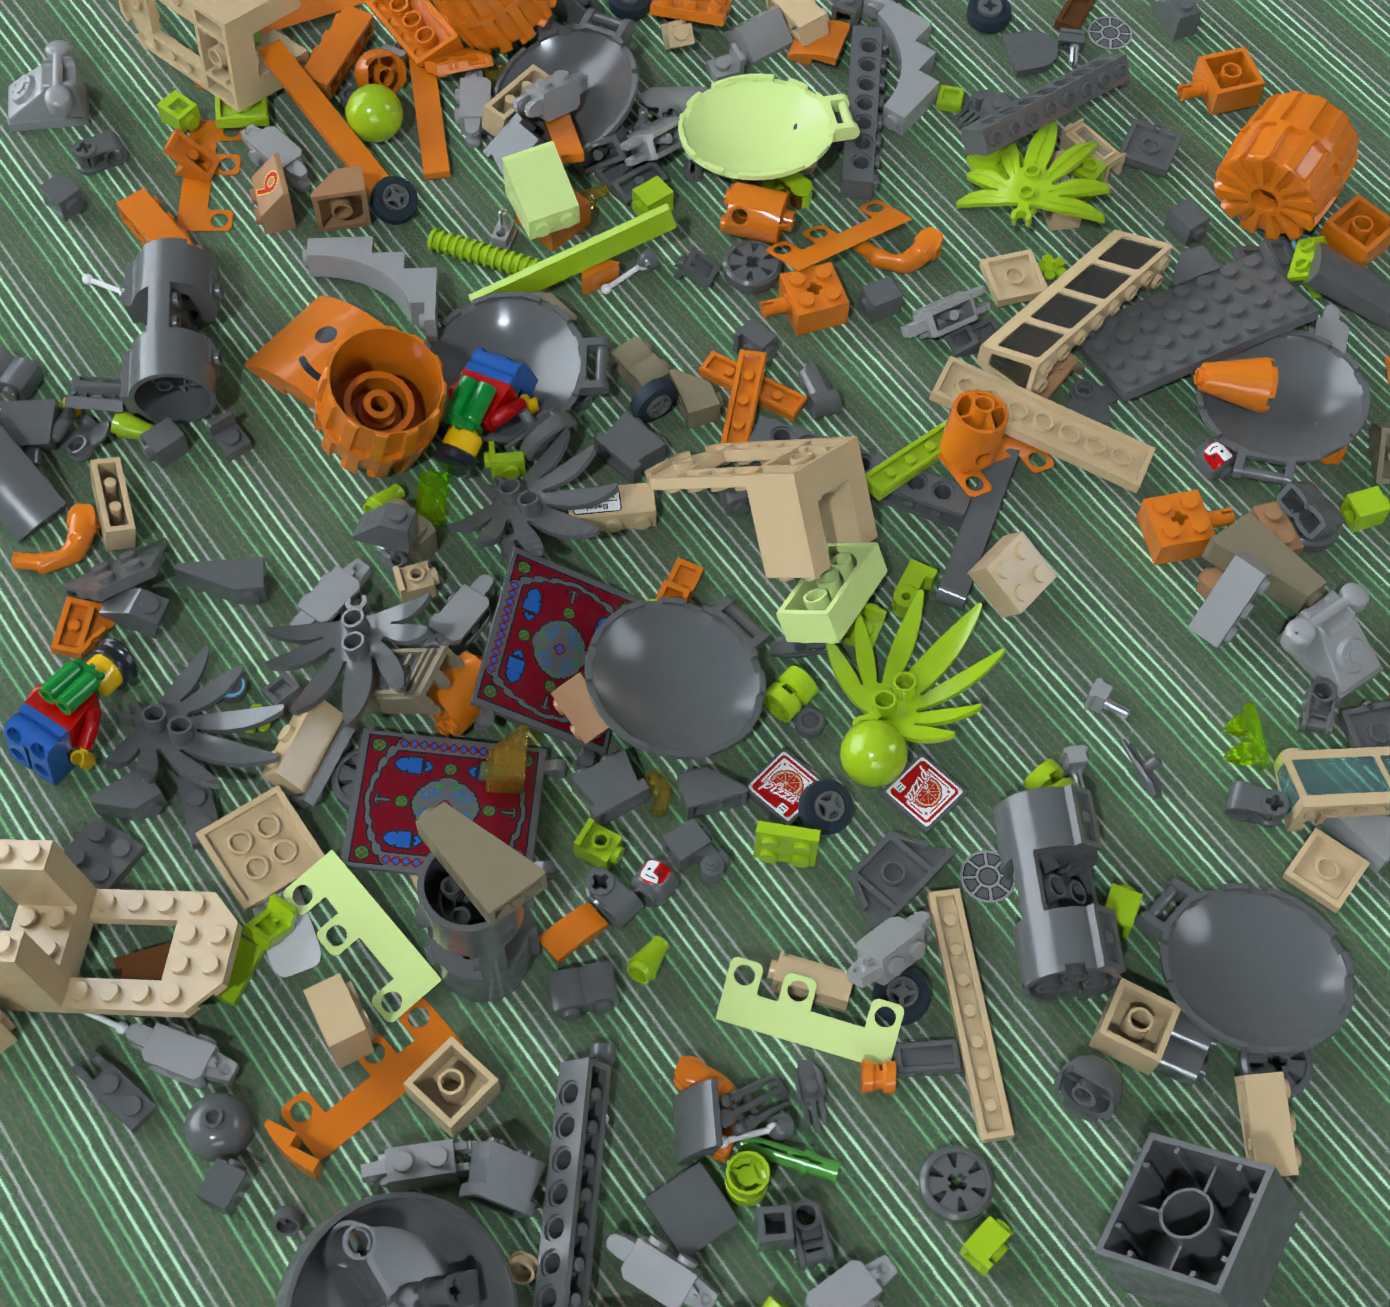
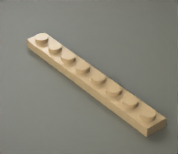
M960 889L928 892V905L979 1142L987 1143L1013 1139V1126Z

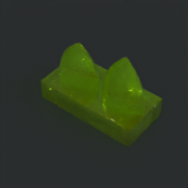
M432 468L428 472H420L416 503L417 515L429 520L434 527H445L449 473L437 472Z
M1255 702L1243 704L1244 712L1230 719L1223 730L1230 735L1250 737V739L1232 747L1223 758L1230 763L1239 765L1257 764L1259 771L1272 768Z

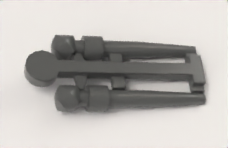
M772 1074L739 1090L734 1089L728 1092L727 1095L719 1097L721 1128H728L732 1125L731 1129L735 1136H740L746 1131L756 1128L758 1123L791 1104L787 1096L789 1094L782 1081H778L776 1076ZM771 1082L775 1089L752 1100L749 1094ZM779 1095L782 1100L781 1103L758 1112L756 1106ZM744 1100L746 1104L740 1107L736 1105L737 1103ZM730 1106L732 1108L731 1112L727 1110V1108H729ZM750 1110L752 1115L743 1118L742 1114ZM736 1117L739 1121L733 1124Z

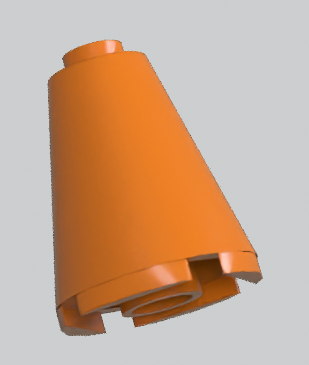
M1268 357L1206 362L1196 369L1194 384L1197 385L1198 390L1255 413L1264 414L1271 407L1266 406L1268 399H1274L1276 395L1278 367L1272 366V362H1275V359Z

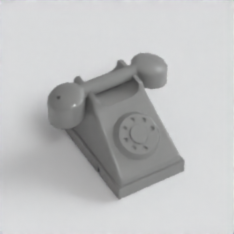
M55 40L48 43L45 47L47 58L43 59L42 64L9 85L8 127L10 132L89 125V85L87 79H83L74 61V54L68 42Z
M1353 582L1345 584L1338 594L1335 591H1330L1323 599L1308 609L1302 610L1295 619L1286 625L1284 631L1276 639L1283 649L1314 680L1324 677L1335 683L1338 692L1337 704L1378 676L1384 669L1355 616V613H1360L1366 608L1370 599L1369 593L1362 585Z

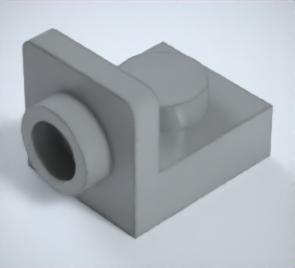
M734 42L729 46V54L706 61V70L712 80L716 82L728 77L743 75L744 66L747 64L745 53L742 50L740 51Z

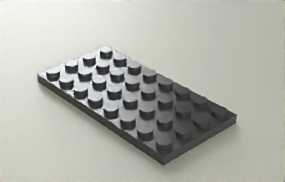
M1253 253L1220 267V270L1214 273L1201 275L1197 280L1177 285L1173 290L1168 289L1123 308L1114 316L1109 315L1097 331L1092 330L1088 333L1085 341L1080 346L1075 345L1074 348L1124 401H1128L1195 372L1203 363L1223 360L1318 319L1319 310L1257 253Z

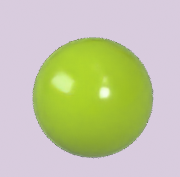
M367 84L356 89L349 97L345 109L346 121L360 139L372 143L384 142L398 132L403 120V108L399 98L391 89L379 84Z
M865 720L853 726L844 736L840 748V759L845 772L852 780L867 787H881L890 784L901 775L907 763L908 749L903 735L892 724L882 720Z

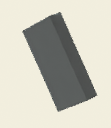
M958 1039L901 1042L895 1045L893 1061H896V1078L961 1074L962 1067Z

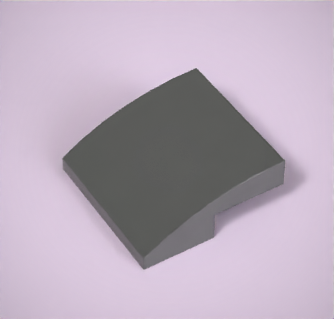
M621 160L603 168L595 169L594 172L597 180L616 199L625 205L632 201V189L657 175L664 182L668 181V176L655 160L643 161L629 167L625 165L624 160Z
M1264 239L1259 246H1236L1232 251L1235 261L1257 253L1293 287L1303 284V280L1290 282L1287 278L1293 253L1284 239Z
M77 375L71 380V392L65 396V408L123 412L126 406L120 398L121 379Z
M717 1079L702 1081L677 1094L672 1099L677 1164L690 1165L699 1155H713L723 1146Z
M697 1162L642 1199L658 1227L664 1231L678 1256L680 1253H683L690 1257L740 1222L700 1162Z

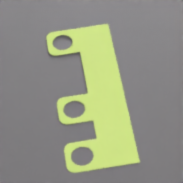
M333 850L329 851L284 890V899L298 910L297 914L299 915L306 914L325 897L338 911V914L317 932L318 940L331 955L341 954L360 938L394 978L372 998L373 1006L387 1022L396 1021L442 980ZM300 885H307L313 891V898L306 905H298L293 900V892ZM332 926H342L347 933L345 942L339 946L330 945L326 938L327 931ZM391 991L397 992L402 998L400 1009L392 1013L385 1011L381 1004L383 996Z
M735 957L731 960L715 1019L860 1063L862 1060H872L874 1063L882 1065L884 1061H891L904 1016V1009L901 1005L883 999H875L871 1003L865 1027L811 1011L817 989V983L812 978L788 973L784 977L779 999L775 1001L757 995L763 974V967L760 963L741 957ZM748 965L754 970L755 979L751 984L741 985L735 980L734 972L738 966ZM802 981L807 985L809 994L805 1000L794 1001L790 998L788 987L792 982ZM889 1007L895 1012L896 1020L892 1026L882 1027L877 1024L875 1013L879 1008Z

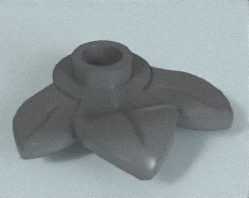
M1080 379L1073 383L1070 388L1069 395L1071 401L1067 408L1107 425L1111 420L1109 405L1117 402L1119 396L1113 389L1107 386H1095L1089 379Z
M85 415L74 431L68 430L62 441L58 442V445L61 449L67 451V455L72 461L80 462L86 460L91 456L94 448L107 438L111 428L110 422L105 420L97 424L91 416Z

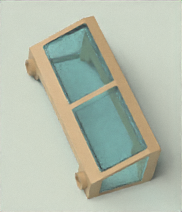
M1390 746L1300 751L1299 748H1289L1282 751L1273 764L1278 790L1283 792L1289 800V808L1284 814L1287 832L1302 831L1304 829L1303 823L1306 821L1315 820V824H1322L1326 818L1390 815Z

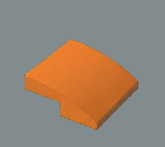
M830 20L828 22L829 34L805 47L794 38L787 54V60L811 66L812 61L816 60L836 66L850 32L851 24Z

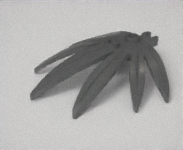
M566 427L520 481L515 478L504 480L501 476H495L494 479L497 486L489 487L486 484L483 486L487 497L498 500L460 521L447 525L450 531L461 533L473 532L484 528L476 542L479 547H490L503 538L507 524L512 523L515 536L522 548L530 554L542 556L545 554L542 541L530 524L548 535L561 539L579 540L598 536L600 534L598 527L556 509L578 510L598 505L616 495L619 487L617 483L589 488L548 492L574 480L586 469L596 454L595 447L592 444L556 468L566 451L570 439V432L568 427Z
M427 592L415 599L366 616V614L370 611L371 605L366 595H362V602L358 606H354L351 598L346 599L345 606L347 611L343 613L341 621L264 627L263 630L266 635L273 639L288 643L307 644L266 661L265 664L271 671L301 669L317 663L333 652L290 708L292 714L296 716L301 715L320 704L334 689L346 665L342 694L343 717L347 728L354 726L364 713L371 697L374 681V658L388 685L396 692L404 693L407 687L404 670L397 657L383 642L388 640L399 645H413L424 641L430 636L431 631L427 626L403 624L414 619L424 611L432 600L430 593Z
M205 646L170 686L158 704L148 705L142 710L140 704L130 701L128 703L129 712L133 714L119 713L122 725L126 727L137 726L138 728L103 762L104 768L110 770L123 768L132 763L139 753L138 772L140 779L144 784H152L159 772L157 753H162L170 766L185 779L203 787L222 789L221 781L187 755L208 763L229 767H255L278 762V754L204 733H238L263 726L284 714V704L189 717L210 708L222 700L237 685L245 672L244 665L241 663L192 694L201 681L209 660V647Z

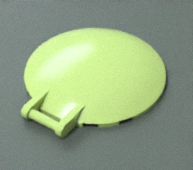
M762 73L737 75L712 83L710 89L703 93L698 91L688 100L686 109L683 113H680V120L678 121L679 140L683 149L692 160L713 173L741 180L775 179L802 171L818 161L827 152L832 142L855 139L859 136L860 130L858 124L853 121L847 95L823 96L820 93L815 94L808 89L807 84L793 78H789L788 81L775 79L774 74ZM834 112L840 113L843 123H837ZM797 123V129L793 130L794 124Z

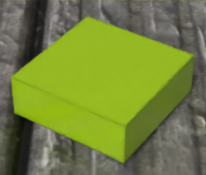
M940 84L935 109L958 113L962 107L965 89Z

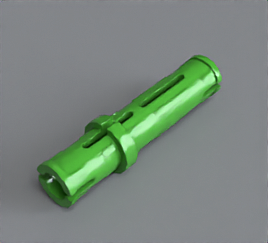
M758 1136L741 1140L738 1150L739 1152H757L766 1161L797 1170L799 1175L806 1176V1174L832 1181V1183L836 1182L841 1166L840 1161L837 1162L812 1154L813 1150L806 1148L803 1151Z

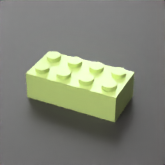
M878 542L826 543L831 568L823 572L817 580L804 581L801 578L776 613L787 642L840 643L888 571Z

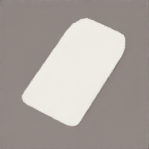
M297 887L293 892V900L298 905H305L301 891ZM282 891V892H280L279 894H277V895L280 896L282 899H284V896H283L284 891ZM268 900L252 909L255 917L267 908ZM308 912L303 915L297 914L293 932L269 951H266L271 966L281 977H288L317 966L320 962V945Z

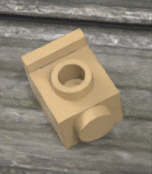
M682 19L661 24L665 50L695 44L692 24H686V20Z
M427 561L398 568V565L392 567L402 603L422 596L427 592L430 593L432 598L437 596L435 585L440 584L436 568H429Z

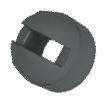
M691 159L685 162L683 178L686 181L695 183L703 178L704 168ZM695 169V173L690 172V170Z
M294 1205L280 1207L273 1220L275 1232L284 1236H292L298 1233L302 1221L301 1212Z

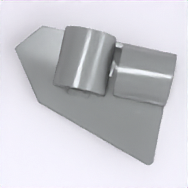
M692 86L652 87L639 94L637 100L647 107L658 108L659 118L679 117L680 113H683L686 109V103L698 91L703 93L708 89L707 87Z

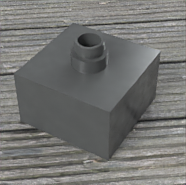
M1150 1132L1094 1253L1124 1292L1168 1307H1260L1302 1208L1275 1166Z

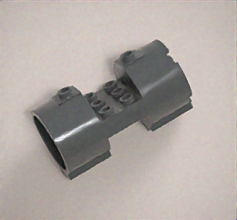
M183 238L156 239L144 244L142 251L137 256H134L133 262H126L124 307L133 323L142 322L147 326V331L139 335L132 342L130 350L122 351L120 398L130 414L139 413L157 422H161L169 417L175 424H182L206 417L216 406L217 378H219V367L223 366V357L220 349L216 350L212 340L200 334L199 330L209 326L215 320L217 312L220 311V299L224 298V291L221 282H218L217 259L203 245L199 248L187 244V239Z
M1069 784L1065 787L1030 789L1005 798L993 809V819L1004 879L1015 881L1018 890V907L1022 914V920L1013 927V938L1023 995L1036 1002L1058 1003V997L1073 998L1077 996V1001L1111 991L1119 984L1118 978H1121L1120 973L1125 972L1126 968L1114 909L1098 905L1091 868L1098 861L1097 851L1102 849L1091 790Z
M430 852L420 868L417 879L418 900L421 908L414 910L420 930L427 928L428 931L427 935L430 945L425 946L424 949L429 965L436 964L439 977L452 993L455 992L472 1002H492L508 996L521 985L520 982L531 966L532 957L540 955L538 931L530 910L531 907H534V899L531 898L491 927L435 855Z

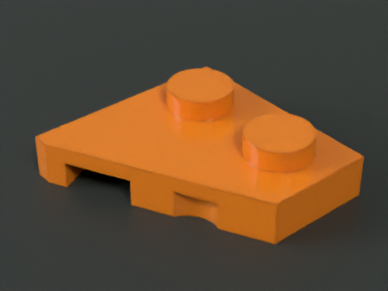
M468 47L424 61L426 72L434 74L438 78L448 77L452 73L494 65L492 55Z
M66 597L52 641L51 653L82 659L117 623L99 616V611L103 604Z

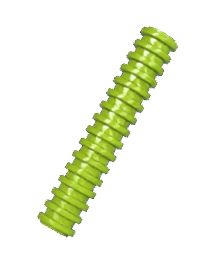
M437 227L430 232L427 241L429 251L436 250L439 254L451 255L452 258L459 257L462 261L467 259L468 263L482 264L485 268L490 266L492 270L498 268L499 272L506 271L508 275L515 274L541 262L540 258L533 259L530 255L525 257L523 253L518 255L516 251L510 253V250L507 248L504 250L500 246L494 248L493 244L487 245L483 241L479 243L477 239L471 241L470 237L463 238L460 234L456 236L453 232L448 234L447 230L440 231Z

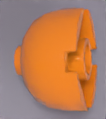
M374 48L366 51L358 58L355 64L354 78L358 88L367 84H379L396 93L399 87L403 88L405 85L407 74L405 63L396 53L388 49Z

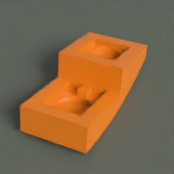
M677 557L668 579H664L655 599L660 600L661 597H674L685 599V603H689L705 573L704 567Z
M586 902L564 916L538 938L540 944L560 965L582 944L586 947L609 927V924L589 902Z
M267 1119L264 1126L279 1151L297 1169L318 1181L324 1170L320 1160L298 1149L302 1142L297 1133Z

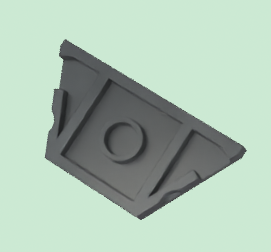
M163 538L139 550L125 551L119 555V559L110 563H99L93 566L90 572L60 586L67 597L76 592L81 599L91 598L95 601H103L157 576L160 570L159 567L165 561L163 553L170 551L171 548L166 538Z
M889 831L848 874V880L870 931L889 917H897L955 857L956 851L949 847L944 850L929 846L927 841L909 839L905 835Z

